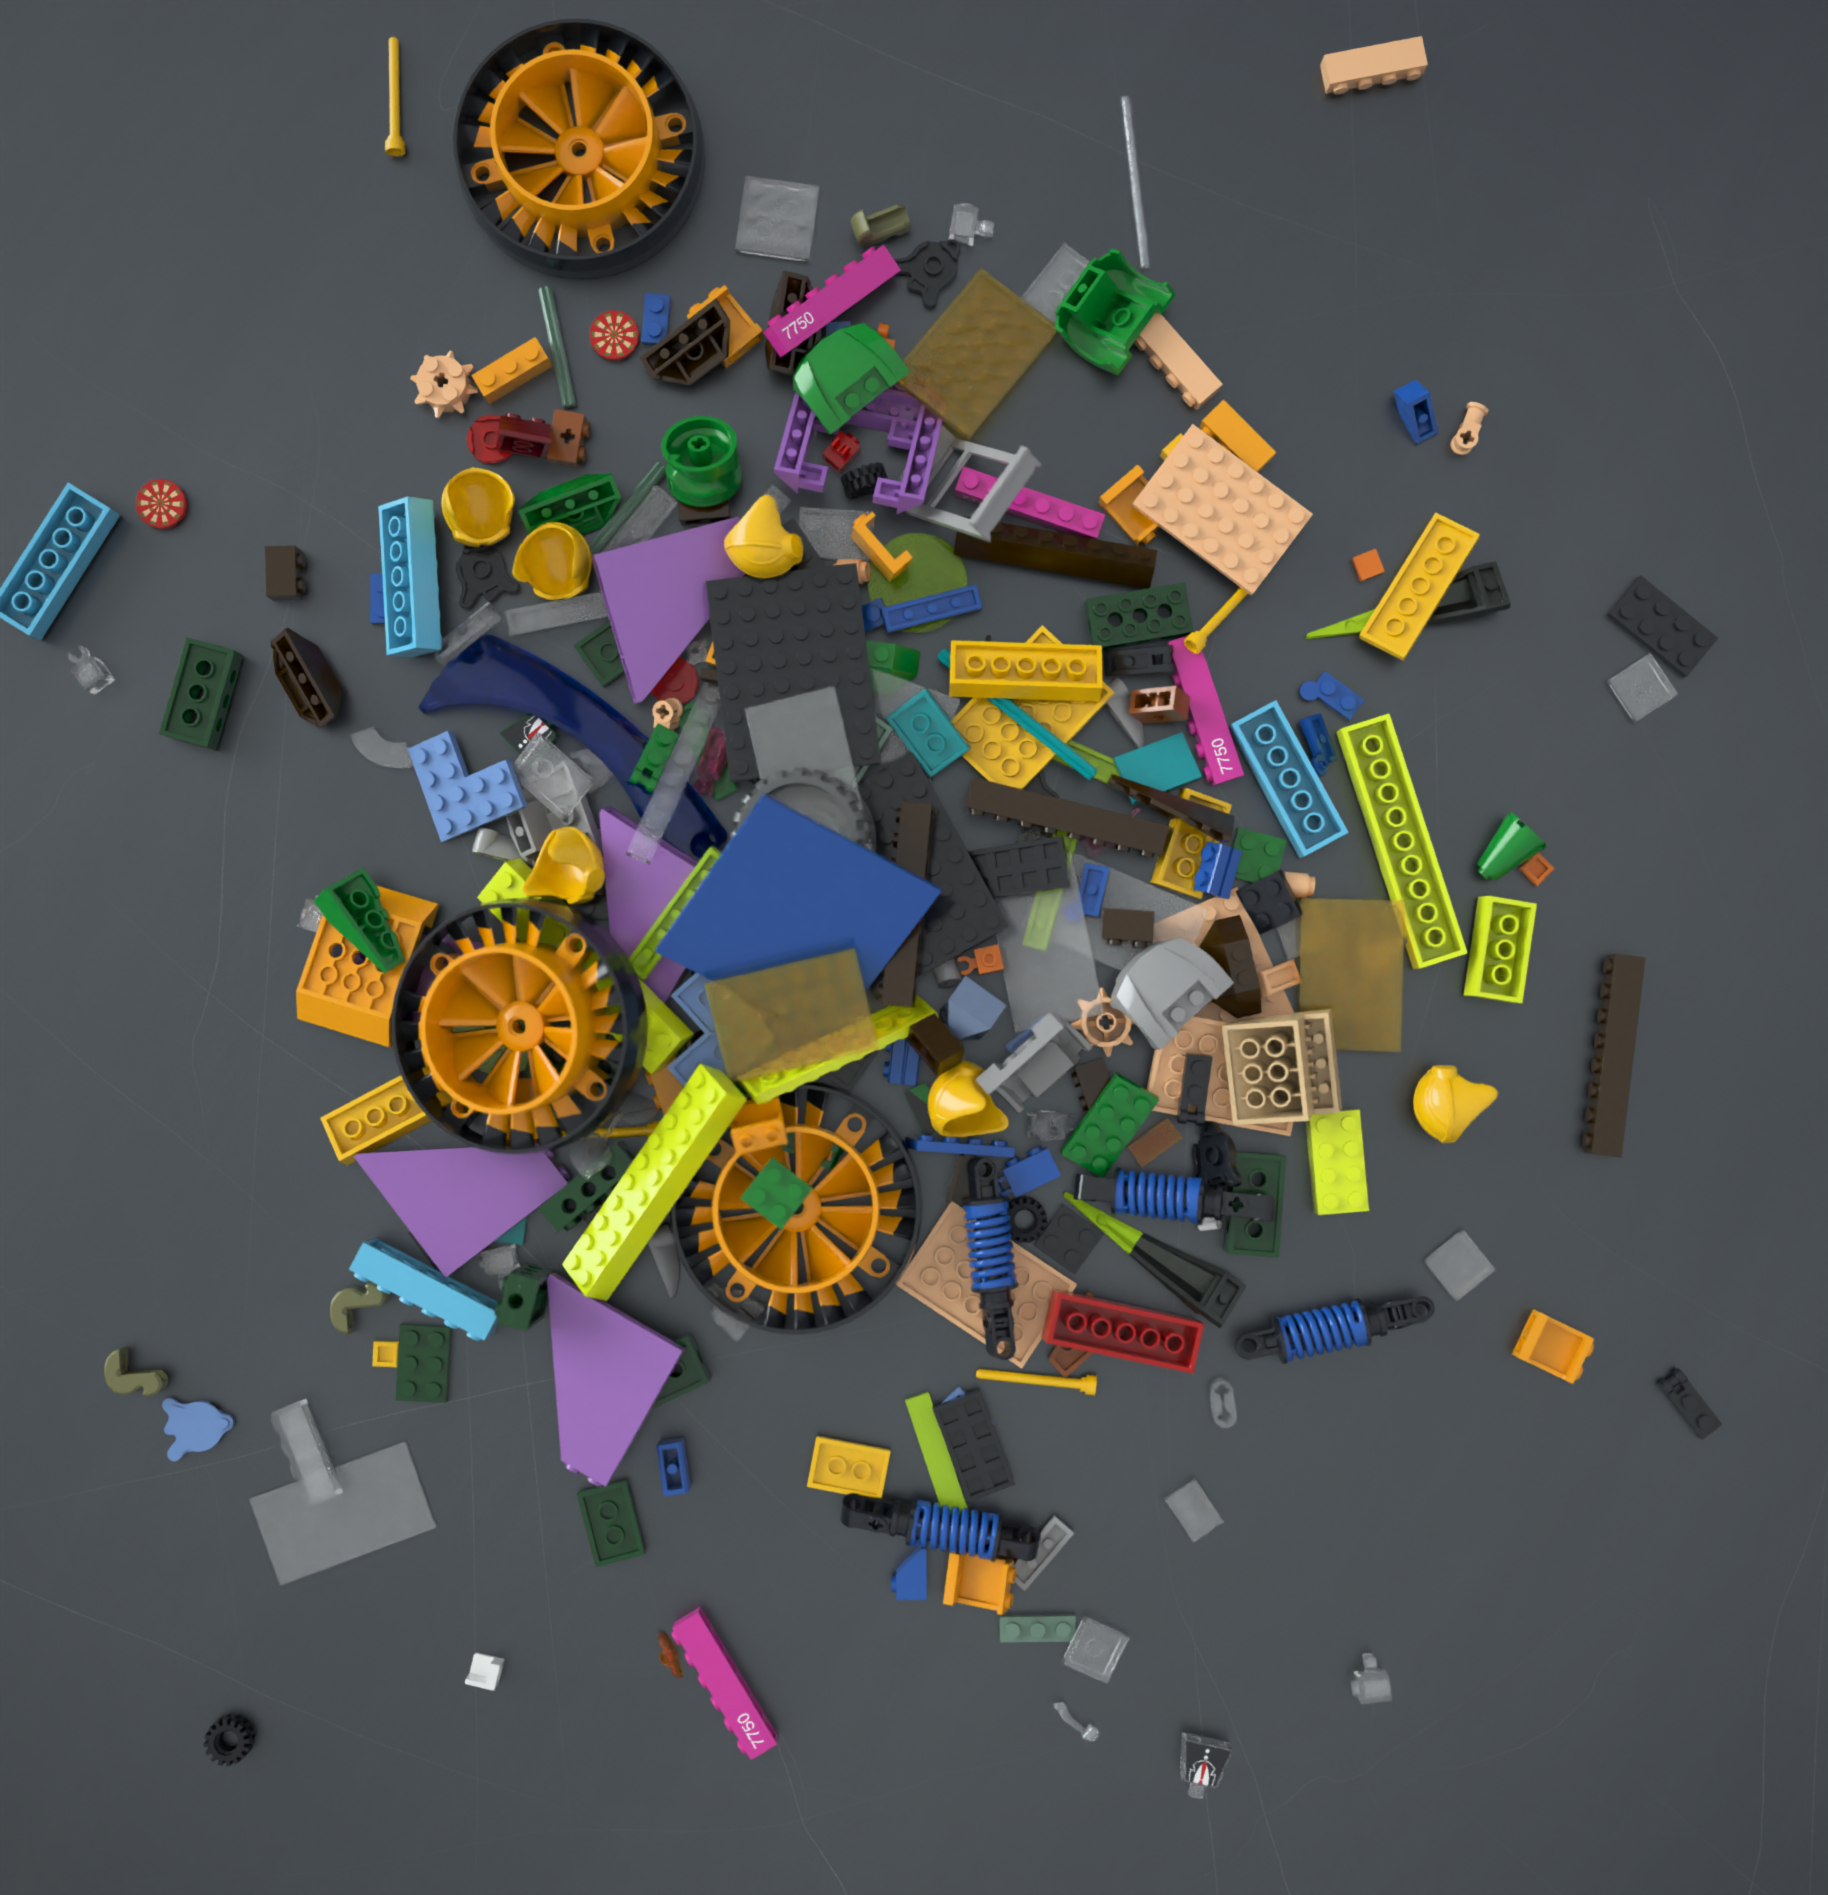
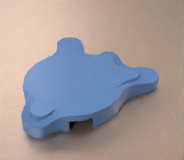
M173 1397L165 1399L162 1407L168 1414L169 1419L165 1425L164 1432L167 1435H174L176 1437V1441L167 1452L168 1458L171 1461H177L187 1452H201L214 1447L222 1436L234 1427V1417L231 1414L224 1413L221 1409L218 1410L209 1401L200 1400L183 1403Z

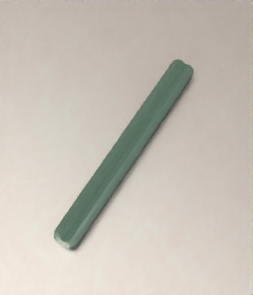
M550 286L541 287L539 289V296L562 405L564 408H572L576 406V400L553 290Z
M656 462L591 541L589 548L592 556L603 552L664 478L666 467L662 463Z

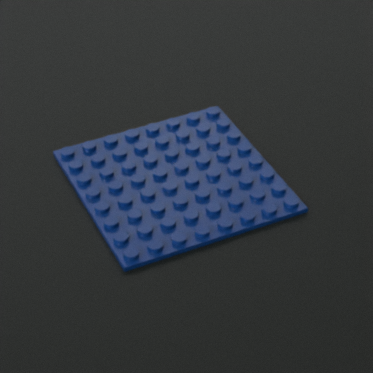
M763 794L658 944L655 952L825 1036L839 1028L941 893V888L770 796Z

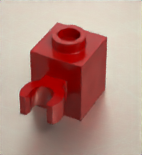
M840 431L822 452V458L842 475L861 453L860 446L858 445L860 442L851 433L846 435Z

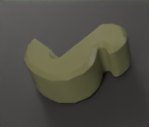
M894 205L867 217L862 209L856 212L850 221L857 243L862 246L879 244L893 235L901 236L907 233L912 226L906 208L903 205Z
M374 1282L365 1285L366 1290L359 1286H350L337 1292L330 1306V1317L333 1326L340 1333L350 1334L354 1332L352 1309L381 1306L388 1301L390 1294L377 1289V1284Z
M127 1346L113 1351L106 1359L104 1365V1376L107 1386L117 1394H132L143 1388L142 1394L144 1396H153L163 1391L168 1385V1376L162 1369L128 1372Z

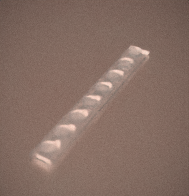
M706 682L703 683L628 847L627 856L646 864H651L721 709L719 687Z

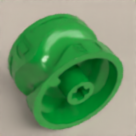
M694 416L675 423L666 431L662 438L661 450L663 457L668 462L665 469L668 488L677 500L690 506L707 507L720 504L736 493L742 481V473L739 464L736 434L729 424L715 417Z

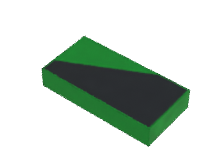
M926 1082L903 1092L923 1135H932L936 1131L932 1127L928 1114L927 1101L930 1090Z

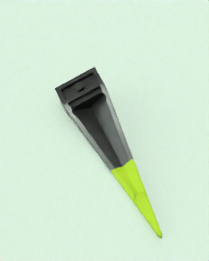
M1497 562L1472 566L1459 572L1427 624L1484 617L1488 613L1509 609L1511 602ZM1375 609L1310 632L1306 635V639L1361 633Z
M1068 1192L1063 1193L1064 1198L1196 1314H1201L1218 1328L1224 1325L1245 1290L1246 1285L1228 1272L1150 1237L1083 1200L1073 1199L1074 1195Z

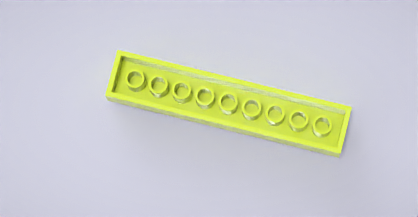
M1390 714L1340 729L1336 734L1412 968L1420 969L1467 954Z
M521 858L506 861L477 897L482 903L500 899L538 898L568 906L559 898L550 896L530 897L523 893V886L532 869ZM501 908L489 909L502 922ZM517 908L516 938L519 941H527L530 912L528 909ZM545 915L538 942L559 948L571 931V928ZM578 938L576 946L581 951L583 942ZM595 951L592 952L583 965L585 970L600 959ZM610 975L595 983L599 991L614 985ZM638 977L644 995L648 1022L647 1045L642 1066L652 1075L664 1069L694 1033ZM620 1004L604 1007L606 1015L622 1013ZM612 1034L618 1041L623 1042V1034Z
M699 1064L563 1262V1267L585 1297L605 1301L609 1299L747 1099L722 1070Z

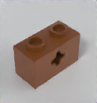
M558 409L554 410L551 444L546 456L550 464L579 469L580 462L585 461L586 447H583L585 437L588 438L590 434V423L585 414ZM570 435H572L574 440H570L569 444H567L565 439H569Z
M1177 686L1132 690L1129 714L1143 724L1184 721L1188 719L1190 696Z

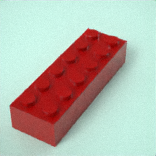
M1052 1288L1042 1339L1046 1343L1194 1374L1204 1323L1194 1318Z

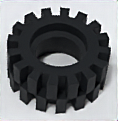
M876 462L874 464L862 465L860 468L856 467L853 471L843 474L840 479L846 497L854 499L859 496L864 497L867 494H873L872 492L875 491L878 477L888 478L883 463Z
M1026 1196L1015 1198L1009 1202L1007 1211L1010 1215L1008 1222L1011 1224V1229L1008 1232L1012 1234V1240L1019 1243H1031V1241L1039 1239V1236L1043 1235L1045 1227H1047V1214L1043 1206L1035 1199ZM1021 1210L1030 1211L1034 1216V1223L1029 1229H1020L1015 1225V1216Z
M232 1714L230 1717L225 1715L208 1729L204 1739H207L204 1742V1747H208L205 1751L207 1756L212 1754L213 1757L210 1759L212 1762L217 1759L219 1760L217 1765L222 1766L226 1763V1766H231L233 1763H239L253 1747L252 1744L255 1742V1737H252L255 1732L254 1729H249L251 1725L249 1721L246 1724L243 1722L245 1719L243 1716L237 1719V1714ZM231 1731L237 1735L238 1745L236 1748L227 1749L222 1745L220 1738L223 1732Z

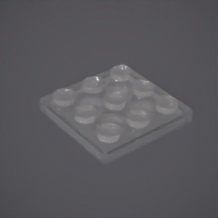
M746 176L735 246L736 252L809 262L820 190L819 186Z

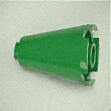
M1510 811L1477 862L1480 866L1477 871L1487 881L1491 878L1496 881L1543 851L1548 845Z

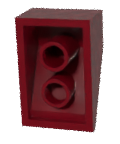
M506 413V416L501 415L495 450L545 459L551 444V425L545 424L546 421L539 418H531L529 421L521 419V416L517 414Z

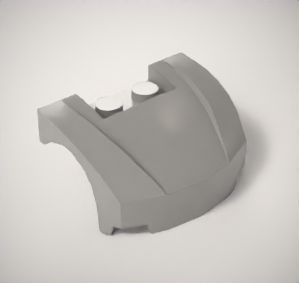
M579 758L564 760L561 764L550 770L518 779L528 807L507 815L506 819L510 835L525 862H530L535 866L542 846L550 832L562 827H575L595 842L603 856L601 829H598L582 787V783L587 782Z
M1172 938L1158 941L1148 946L1129 961L1115 980L1116 984L1111 994L1112 1000L1110 1004L1111 1007L1123 1012L1138 1026L1153 1049L1161 1050L1178 1034L1177 1031L1212 999H1217L1234 982L1220 965L1197 945L1183 938Z
M1048 1013L1031 1029L1035 1033L1002 1064L993 1063L976 1079L988 1095L996 1090L1018 1113L1024 1110L1022 1103L1031 1095L1038 1099L1080 1061L1078 1053L1083 1048L1088 1052L1092 1049L1088 1041L1057 1013Z

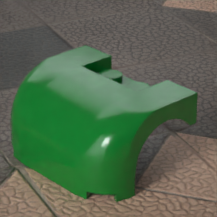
M1110 249V253L1103 255L1099 259L1095 257L1092 259L1055 311L1057 317L1054 328L1082 358L1118 376L1133 356L1129 352L1132 344L1155 312L1161 315L1164 313L1176 296V293L1169 283H1157L1138 272L1127 261L1121 251Z

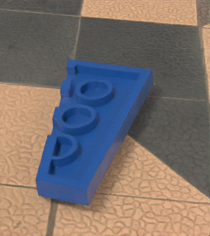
M919 1135V1138L905 1137L907 1147L916 1151L1014 1158L1015 1147L1007 1146V1141L992 1140V1144H984L983 1139L968 1138V1142H961L958 1137L944 1136V1140L934 1139L935 1136Z

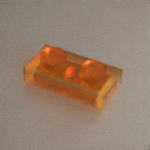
M1166 1117L1128 1145L1127 1148L1143 1168L1183 1137L1169 1118Z

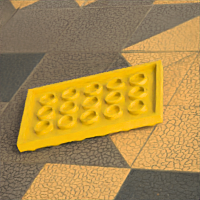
M1043 625L1026 641V643L1062 644ZM1102 681L1100 702L1010 700L1067 745L1115 695V692ZM973 697L951 720L971 747L962 757L990 782L1024 790L1057 755L987 698Z

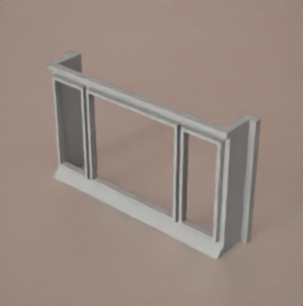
M942 425L928 486L953 450L963 453L927 505L921 504L904 512L908 515L990 542V531L994 529L1034 472L1035 467H1040L1041 463L1030 453L1027 447L1021 446L1016 455L957 439ZM971 455L1007 464L1008 466L971 519L935 508ZM905 469L896 481L902 482Z

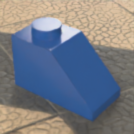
M1414 380L1393 391L1398 412L1416 444L1439 433L1431 395L1427 389Z
M917 1547L896 1568V1576H891V1592H896V1600H927V1547Z

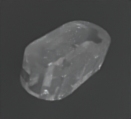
M1218 1378L1209 1387L1212 1416L1218 1426L1228 1428L1235 1423L1237 1417L1232 1385L1227 1380ZM1220 1384L1224 1388H1228V1391L1224 1392V1401H1221L1220 1395L1215 1393V1390L1219 1389ZM1223 1405H1225L1226 1411L1231 1414V1416L1227 1417L1226 1422L1218 1418V1415L1222 1414Z

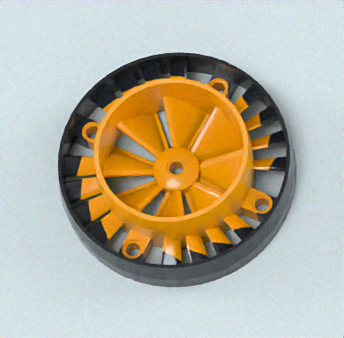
M560 19L529 27L513 35L490 52L479 64L462 93L456 111L453 130V150L458 181L463 196L478 224L493 243L507 255L533 270L562 278L593 279L615 275L636 267L656 255L679 233L688 220L699 196L704 176L705 147L701 123L694 101L673 66L657 49L638 35L616 25L590 19ZM580 40V50H567L565 41ZM598 40L609 42L605 56L596 53ZM541 47L543 55L532 59L524 65L522 64L519 57ZM625 48H629L635 51L636 54L625 70L618 62ZM652 61L661 70L641 88L635 79ZM503 71L509 79L507 82H504L497 74ZM674 81L680 89L688 109L655 117L647 98ZM566 82H571L577 126H574L565 89ZM485 93L496 100L495 104L481 98V94ZM527 105L560 135L556 140L519 118L518 114L522 108ZM471 118L489 123L490 127L470 124L468 121ZM676 125L682 127L678 132L671 131V128ZM693 141L692 150L664 149ZM463 147H492L494 158L463 165ZM578 150H586L583 156H575ZM505 152L555 154L556 160L509 172L504 155ZM663 161L689 166L686 178L662 172ZM562 172L567 176L552 202L536 197ZM490 174L487 180H479L481 175ZM583 181L588 183L592 199L591 203L584 204ZM658 184L678 193L673 204L655 194ZM507 188L506 192L480 209L473 199L474 196ZM646 206H649L661 217L655 225L641 212ZM517 207L519 208L501 230L497 228ZM630 222L639 237L617 248L613 231ZM533 223H536L537 225L527 245L522 244ZM556 233L559 234L555 254H551L549 249L553 235ZM577 237H589L593 251L592 255L577 256ZM603 244L610 245L609 250L606 252L599 251V247Z
M513 898L486 902L467 909L439 925L420 943L407 962L399 979L392 1008L391 1030L396 1062L405 1085L418 1106L438 1127L452 1137L478 1149L495 1153L532 1154L551 1151L577 1142L602 1127L614 1116L631 1093L640 1074L647 1045L648 1022L646 1004L638 976L623 949L604 928L585 914L558 902L538 898ZM500 907L506 943L495 944L487 909ZM517 908L530 910L527 941L516 942ZM545 915L571 928V931L559 948L538 942ZM473 916L485 946L476 950L462 925V922ZM450 934L464 955L460 956L442 942L444 937ZM578 938L583 942L581 951L576 946ZM595 951L600 959L585 970L583 965L592 952ZM444 958H446L449 963V965L446 968L443 965ZM425 967L437 976L426 997L416 994L420 977ZM610 975L614 985L599 991L595 983ZM620 1004L622 1013L605 1014L604 1007ZM413 1011L421 1013L420 1022L413 1021ZM521 1020L526 1024L525 1031H522L520 1028ZM571 1020L572 1028L551 1027V1022ZM453 1026H496V1029L453 1033ZM606 1033L623 1034V1042L606 1040ZM415 1040H421L422 1048L416 1049ZM544 1042L567 1060L561 1075L558 1074L540 1046ZM502 1045L508 1047L485 1081L479 1084L472 1077L471 1073ZM527 1051L535 1100L515 1103L521 1052ZM600 1058L619 1064L614 1079L597 1066ZM429 1066L431 1073L425 1075L422 1068ZM598 1082L604 1087L603 1094H600L597 1090ZM442 1089L453 1097L447 1108L442 1107L441 1101L436 1096ZM576 1091L581 1092L598 1106L587 1120L569 1097ZM464 1105L469 1107V1111L465 1109ZM550 1105L553 1106L567 1134L564 1137L562 1136V1133L560 1131V1128L557 1124V1121L555 1119V1116ZM480 1111L489 1113L483 1135L469 1128ZM530 1111L533 1113L540 1146H535ZM509 1114H511L510 1145L506 1144Z
M807 1082L796 1087L791 1092L779 1095L786 1133L794 1132L795 1174L812 1187L825 1168L820 1166L824 1159L831 1160L833 1152L830 1149L833 1144L842 1147L848 1153L812 1189L802 1202L804 1205L803 1211L798 1214L794 1213L785 1226L777 1232L752 1268L744 1263L772 1234L777 1226L759 1212L722 1218L720 1210L753 1209L741 1199V1196L755 1180L756 1176L736 1162L740 1156L759 1173L772 1157L791 1171L789 1153L783 1150L782 1145L736 1155L735 1147L720 1138L718 1141L721 1145L720 1154L716 1156L709 1154L707 1156L708 1160L721 1168L715 1185L691 1179L680 1197L711 1199L712 1206H677L676 1201L669 1211L671 1231L679 1258L688 1276L701 1293L722 1312L741 1323L763 1331L788 1335L813 1334L832 1330L854 1321L877 1306L892 1291L909 1266L917 1246L922 1223L923 1201L918 1171L907 1145L895 1127L883 1114L858 1096L831 1085ZM798 1088L808 1089L804 1124L798 1123ZM748 1093L742 1094L747 1100H752ZM829 1093L855 1103L835 1132L819 1127ZM858 1117L862 1121V1127L859 1131L853 1132L848 1128L850 1118ZM876 1118L887 1132L860 1153L854 1146L873 1119ZM901 1150L904 1158L874 1172L871 1171L870 1166ZM912 1178L913 1187L882 1193L878 1191L880 1186ZM871 1195L872 1206H821L823 1202ZM880 1209H915V1218L880 1215ZM816 1222L857 1251L852 1260L815 1225ZM713 1223L714 1229L684 1237L679 1235L680 1227ZM877 1231L911 1240L901 1265L872 1246ZM797 1232L801 1234L808 1280L801 1284H798ZM719 1243L722 1250L691 1267L688 1257ZM877 1258L883 1259L886 1263L885 1269L881 1272H876L871 1267L872 1262ZM731 1263L737 1270L719 1296L716 1297L704 1284ZM856 1267H860L885 1285L884 1289L873 1299L852 1276L851 1272ZM735 1283H740L744 1286L745 1293L741 1296H735L731 1293V1286ZM756 1284L773 1290L763 1324L737 1312ZM833 1284H839L854 1313L845 1316L832 1287ZM817 1291L825 1322L824 1325L816 1326L810 1292ZM788 1293L795 1294L794 1328L785 1327Z

